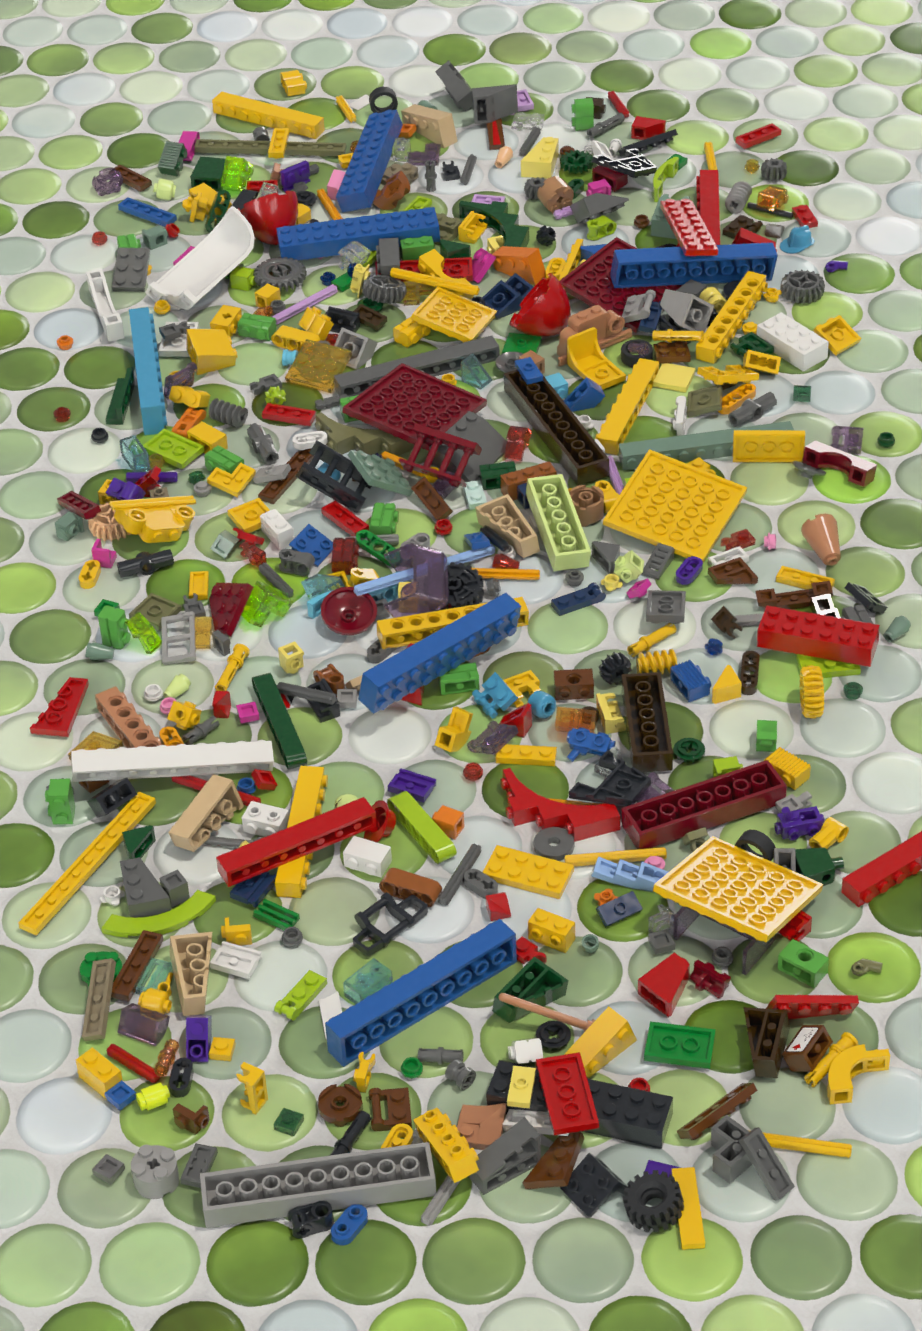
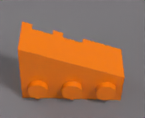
M502 246L492 254L496 257L493 265L497 271L510 276L516 273L534 286L543 277L546 278L545 267L539 248Z

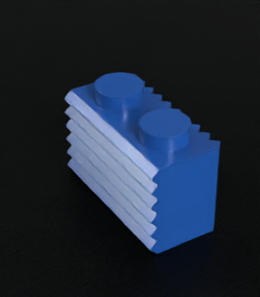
M691 660L671 667V682H673L688 702L710 695L711 681L709 677H705L702 674L698 665H694Z

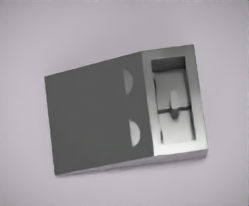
M517 84L472 88L475 124L490 123L518 112Z
M595 193L570 205L576 222L583 221L585 224L589 220L624 207V203L629 201V198Z

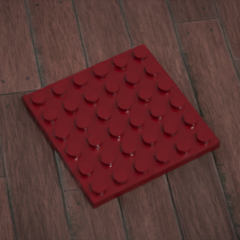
M618 237L614 238L560 280L568 294L591 307L600 305L606 311L613 310L621 317L628 297L645 294L648 290H653L656 293L653 301L659 302L662 300L665 289L676 291L683 286L614 288L610 277L614 250L637 249ZM641 319L627 322L624 327L631 328L633 332L637 333Z
M401 363L343 406L342 413L415 445L418 438L417 434L413 431L415 423L446 432L468 411L476 414L487 405V399ZM424 440L421 448L429 451V447L433 444L432 440Z

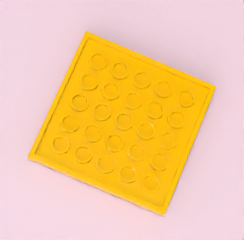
M649 449L603 519V525L655 546L658 543L674 548L675 554L685 558L698 557L704 563L747 493V487Z
M712 836L654 884L653 892L663 898L673 900L683 907L693 909L701 915L713 918L721 924L733 927L738 932L753 936L756 940L767 942L822 891L823 884Z

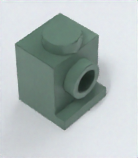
M158 225L148 230H142L143 243L150 250L168 244V233L162 226Z
M69 511L55 522L57 537L69 541L77 533H83L82 517Z

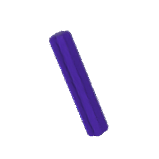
M127 472L126 482L135 483L147 472ZM160 472L158 475V482L178 481L177 472Z

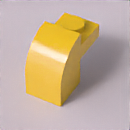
M453 707L448 726L439 728L434 745L448 752L459 751L470 737L471 731L468 729L473 713L459 707Z

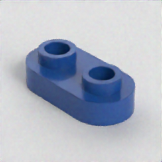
M359 1204L349 1206L331 1227V1237L334 1243L337 1245L350 1244L368 1222V1213L364 1206Z

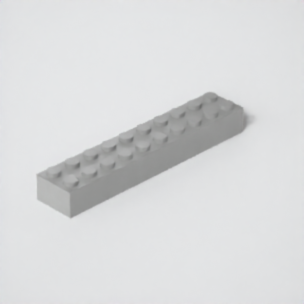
M429 1142L200 1173L206 1228L287 1217L289 1211L293 1208L306 1206L318 1201H327L331 1204L332 1210L348 1208L354 1204L367 1206L431 1197L436 1194V1181Z

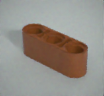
M390 868L379 884V888L383 893L387 892L391 896L402 900L415 895L426 903L428 907L434 905L442 892V886L437 881L397 868Z

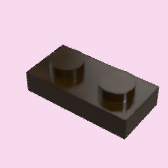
M360 304L353 311L360 314V323L376 331L387 322V316L363 304Z

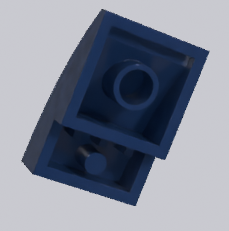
M515 273L506 282L500 280L482 299L486 303L485 306L497 311L495 315L497 319L521 309L520 303L533 286Z

